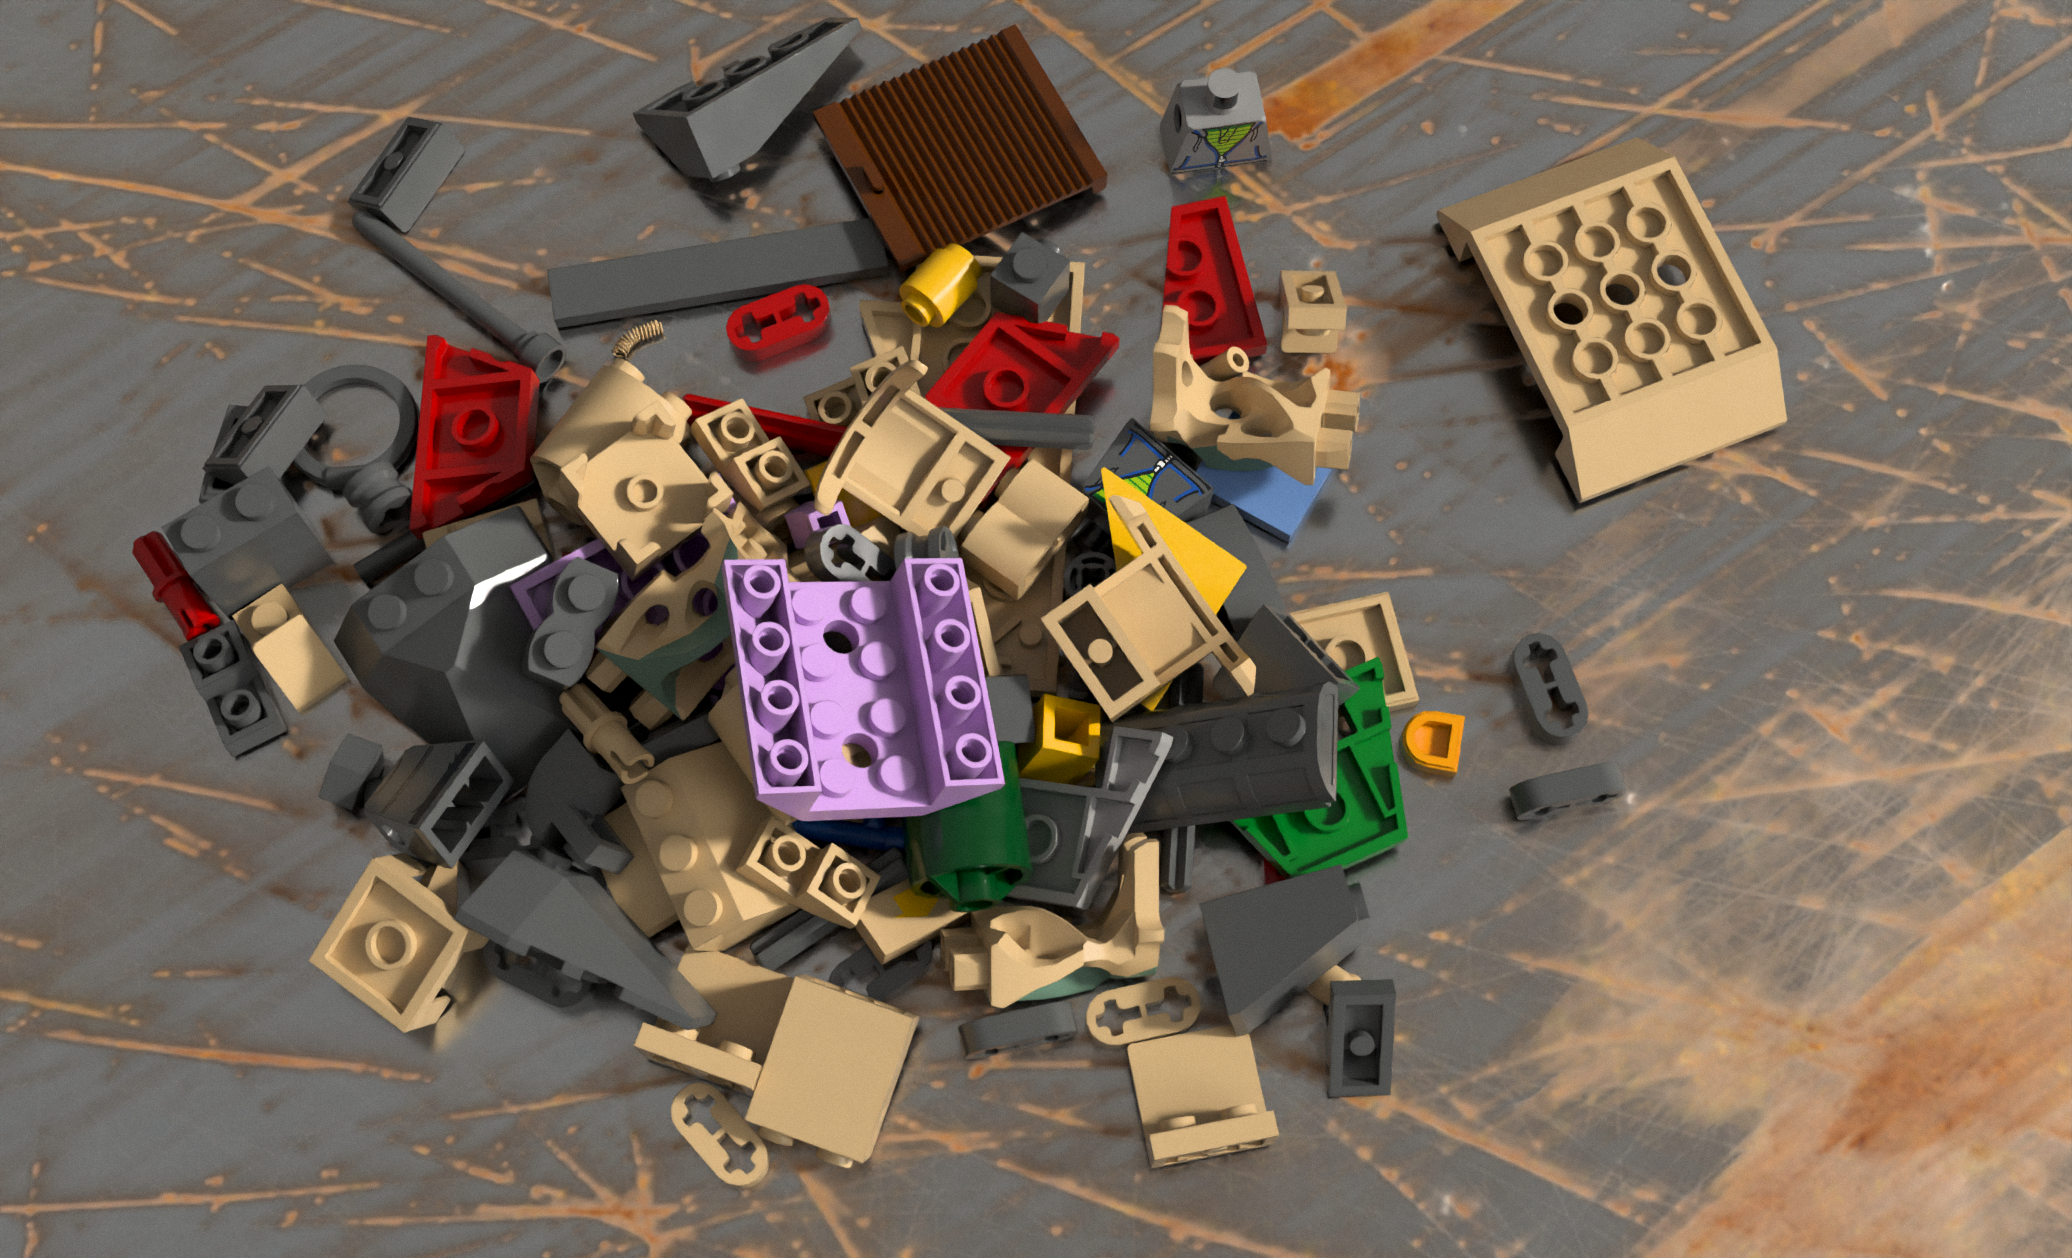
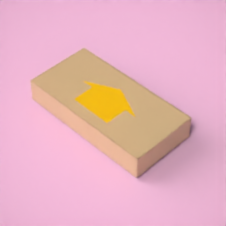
M909 878L872 896L855 928L880 964L883 965L940 935L941 929H951L970 919L971 912L952 911L949 898H926L915 895L910 890Z

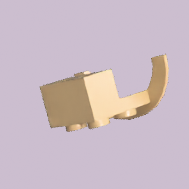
M1119 495L1109 497V501L1117 516L1142 554L1094 588L1089 584L1040 619L1111 722H1114L1211 653L1239 689L1248 697L1254 693L1256 676L1255 664L1233 639L1197 590L1161 537L1142 504Z

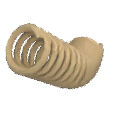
M654 319V323L650 321V324L647 322L646 325H639V329L638 327H635V330L631 328L633 336L627 330L628 335L623 333V337H619L620 340H617L611 352L617 357L626 358L635 343L638 344L641 340L644 341V338L648 340V337L652 338V336L655 337L660 333L663 334L661 322L658 323Z

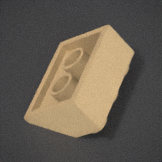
M722 741L668 758L650 769L648 775L634 784H625L621 787V791L693 950L728 951L800 909L735 871L761 822L773 814L765 803L755 798L753 785ZM792 823L787 825L795 831Z

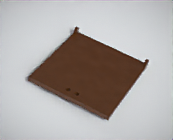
M1016 24L1001 30L997 35L991 34L987 40L981 39L977 44L971 43L968 48L962 47L958 52L952 51L949 56L943 55L939 60H932L929 65L923 64L919 69L913 68L909 73L903 72L900 77L894 76L890 81H883L880 86L874 85L870 90L864 89L860 94L854 93L850 99L844 98L840 103L833 102L812 111L816 124L901 272L923 263L938 248L944 249L950 243L961 246L1090 188L1093 193H1099L1107 186L1108 174ZM875 191H883L880 194L875 193Z

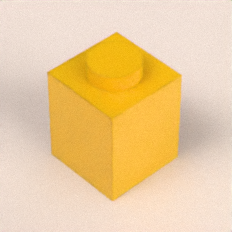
M1044 694L1032 708L1035 723V742L1018 743L1017 763L1019 777L1076 785L1099 760L1101 706Z

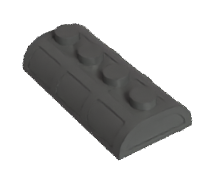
M1329 681L1299 688L1267 693H1253L1249 697L1244 695L1242 697L1197 704H1183L1172 708L1128 715L1124 714L1114 722H1111L1108 717L1103 720L1100 726L1099 760L1095 763V788H1102L1114 726L1158 731L1173 737L1172 746L1128 830L1130 834L1328 808L1331 806V802L1336 801L1339 687Z

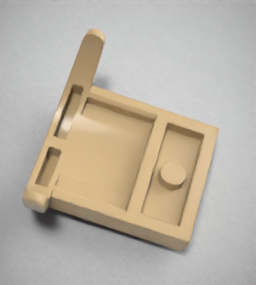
M910 360L893 370L879 384L844 432L823 469L815 493L814 506L818 512L828 516L834 509L837 497L843 488L908 532H913L917 536L928 535L929 531L933 528L946 526L951 530L954 539H956L1011 457L910 389L928 370V367L920 361Z

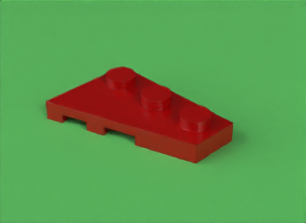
M1226 196L1171 207L1162 314L1165 305H1175L1188 312L1190 354H1193V360L1198 366L1207 363L1231 347L1242 349L1249 358L1266 354L1268 345Z

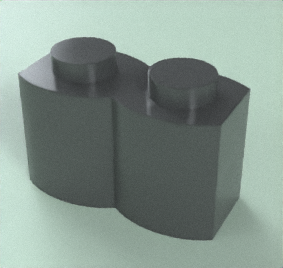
M576 557L556 576L546 598V619L532 632L523 651L521 663L523 676L560 691L571 687L582 677L593 656L595 646L594 630L606 620L616 602L619 587L617 573Z

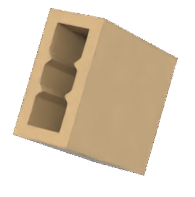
M807 974L795 976L744 1120L759 1125L757 1134L774 1143L793 1146L794 1140L797 1139L817 1146L816 1156L834 1165L851 1168L853 1160L863 1163L872 1155L920 1015Z

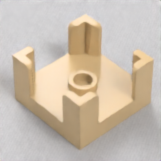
M658 399L634 416L631 431L588 462V457L585 453H582L562 467L559 475V491L632 581L636 580L698 534L702 529L705 516L713 507L722 514H725L733 496L731 489L716 471L712 472L709 479H707L673 437L676 422Z
M407 853L372 858L308 961L405 1033L438 1021L451 999L447 995L435 998L463 953L483 948L489 939L454 920L458 909L451 907L412 878L424 875L427 868Z

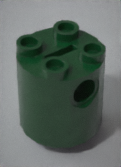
M997 741L1005 785L1001 789L924 816L901 817L910 890L915 895L926 898H949L950 909L954 912L982 911L997 906L1016 886L1028 881L1033 875L1016 749L1013 742Z

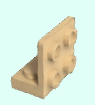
M689 943L685 948L677 969L718 1013L713 1025L686 1030L658 1017L654 1026L643 1022L634 1047L646 1059L753 1097L794 978L719 951L693 950Z
M1232 1024L1132 1043L1128 1046L1127 1055L1151 1169L1269 1146L1278 1138L1279 1132L1274 1110L1266 1112L1249 1034L1237 1037Z

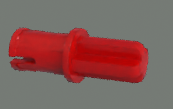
M152 531L145 536L137 538L133 542L132 553L154 586L153 598L159 603L164 602L182 630L185 639L190 641L211 631L207 627V623L212 629L217 628L221 623L219 617L214 614L196 586V582L185 570L163 534Z

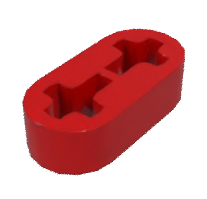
M803 284L741 306L733 311L727 321L726 331L730 348L742 360L757 362L819 339L827 332L831 323L828 298L819 288ZM806 304L807 308L813 311L814 319L810 322H804L801 316H797L796 307ZM754 324L758 331L761 330L762 339L752 343L750 338L745 336V326Z

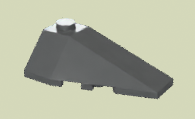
M828 17L771 44L768 47L770 55L768 58L756 56L741 62L736 60L722 67L725 78L711 81L698 87L691 81L632 114L636 123L685 176L709 178L711 182L722 181L739 172L741 169L739 163L757 153L862 27L858 18Z
M542 843L539 848L513 850L459 907L454 920L524 957L530 949L561 959L563 967L560 973L577 981H580L581 978L598 984H606L610 981L616 984L613 994L618 999L686 1030L713 1025L718 1014L593 876L572 865L574 860L569 857L565 850L554 845Z

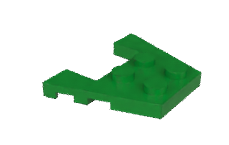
M1379 657L1345 670L1360 689L1339 706L1353 735L1337 741L1336 801L1331 802V806L1328 808L1230 821L1285 879L1342 864L1344 870L1401 845L1408 839L1398 765L1394 763L1390 736L1392 725L1389 706H1386L1382 682L1384 679L1383 665Z

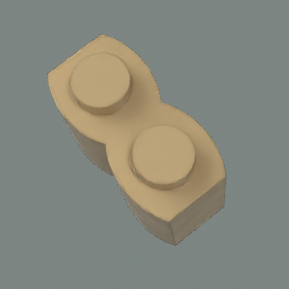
M1031 459L1021 470L1013 467L1006 473L995 491V496L999 500L986 513L980 510L976 511L969 518L959 535V539L963 541L961 545V558L963 562L1016 600H1019L1033 585L1052 557L1070 539L1088 513L1089 498L1034 459Z

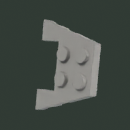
M1114 726L1103 785L1100 789L1020 778L1033 875L1028 881L1016 886L1006 897L1088 910L1172 746L1173 737L1158 731Z

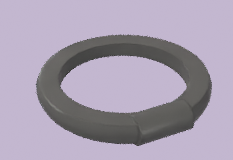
M344 365L326 370L304 384L316 400L327 391L345 384L363 383L378 387L388 393L397 403L400 423L397 435L390 447L381 456L365 465L327 466L314 459L304 446L293 460V464L302 474L316 483L327 486L329 490L344 489L347 482L357 472L375 462H390L396 470L403 464L417 439L419 413L411 392L393 374L367 365Z

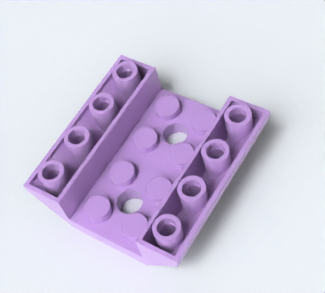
M904 558L890 581L789 582L785 559L723 560L721 569L755 798L800 821L924 816L999 790L1005 785L962 558ZM834 631L845 635L851 642L852 652L843 654L833 651L826 645L823 634ZM852 743L863 747L871 757V766L859 768L851 765L843 756L842 746Z

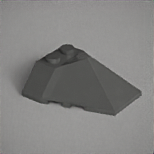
M520 506L511 507L441 537L350 606L334 639V643L362 688L429 744L472 740L484 741L515 781L500 801L501 803L508 802L528 787L530 778L539 761L568 728L581 733L562 711V704L559 698L563 691L522 675V655L533 629L509 586L553 563V559ZM583 675L576 683L585 684Z

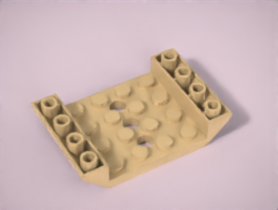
M1636 137L1437 211L1438 221L1458 261L1460 262L1471 257L1475 258L1564 436L1555 452V456L1579 503L1786 423L1787 415L1777 347L1675 156ZM1663 265L1677 267L1683 272L1686 283L1679 286L1668 285L1658 276L1657 268ZM1612 284L1624 285L1633 293L1635 302L1629 305L1616 304L1609 299L1605 288ZM1561 303L1572 304L1581 311L1583 321L1574 325L1565 324L1556 317L1553 308Z

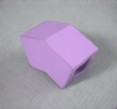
M815 500L805 502L784 515L796 549L805 548L808 537L817 529L837 524L850 526L842 501L836 500L834 509L828 516L821 514L815 509Z

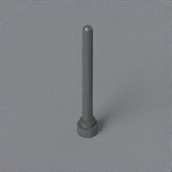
M359 210L353 215L352 225L358 232L513 349L514 358L518 360V364L531 368L539 378L540 383L552 378L560 369L565 360L567 350L565 346L548 333L526 332L369 211Z

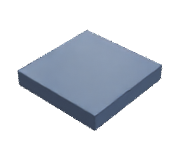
M1232 411L1228 419H1240L1241 415ZM1202 460L1196 473L1214 488L1211 501L1222 507L1234 504L1242 518L1289 543L1332 469L1317 467L1314 485H1304L1275 466L1256 471H1228L1207 468Z

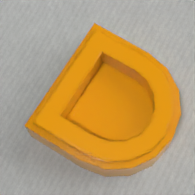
M1423 711L1414 715L1405 724L1399 739L1400 751L1405 761L1414 769L1422 772L1454 778L1458 768L1465 716L1439 711Z

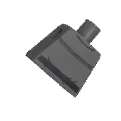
M482 740L416 745L405 750L385 778L375 777L366 784L363 792L364 814L396 850L441 867L452 869L515 781Z

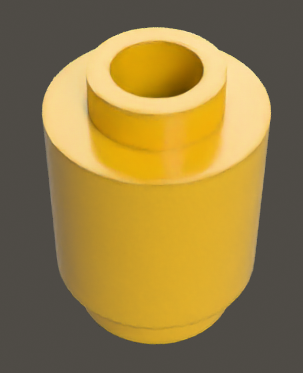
M955 243L948 244L944 249L938 248L934 250L900 286L899 292L903 300L901 302L902 310L919 326H943L977 289V280L982 275L980 264L969 251Z

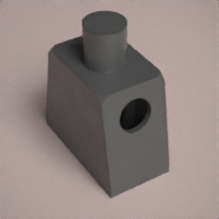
M1263 604L1237 642L1256 666L1254 693L1280 691L1330 681L1339 687V707L1360 689L1348 674L1285 610ZM1221 666L1213 679L1215 690L1224 699L1244 696L1245 694Z

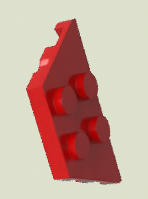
M996 312L927 392L925 399L937 407L1064 414L1118 350L1120 338L1113 333L1102 332L1101 337L1069 332L1068 325L1048 321L1032 323L1021 316ZM994 445L1011 458L978 507L982 510L985 509L995 497L996 488L1006 473L1013 467L1018 469L1036 447Z
M428 335L426 343L409 530L418 540L424 539L423 532L458 522L533 481V467L529 458L535 452L539 378L529 367L511 361H497L491 354L472 348L470 352L449 345L443 337L438 335Z

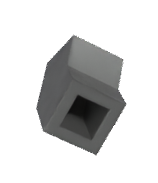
M347 733L329 763L318 798L351 810L364 808L363 792L366 784L371 779L379 777L385 767L382 745Z

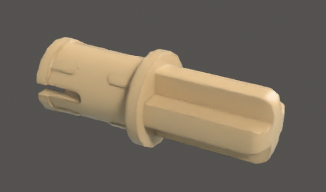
M576 683L570 690L562 692L559 698L562 704V711L584 735L583 744L589 752L599 753L625 784H634L648 775L649 770L639 760H642L647 767H653L655 758L627 729L628 722L621 713L611 712L586 684Z

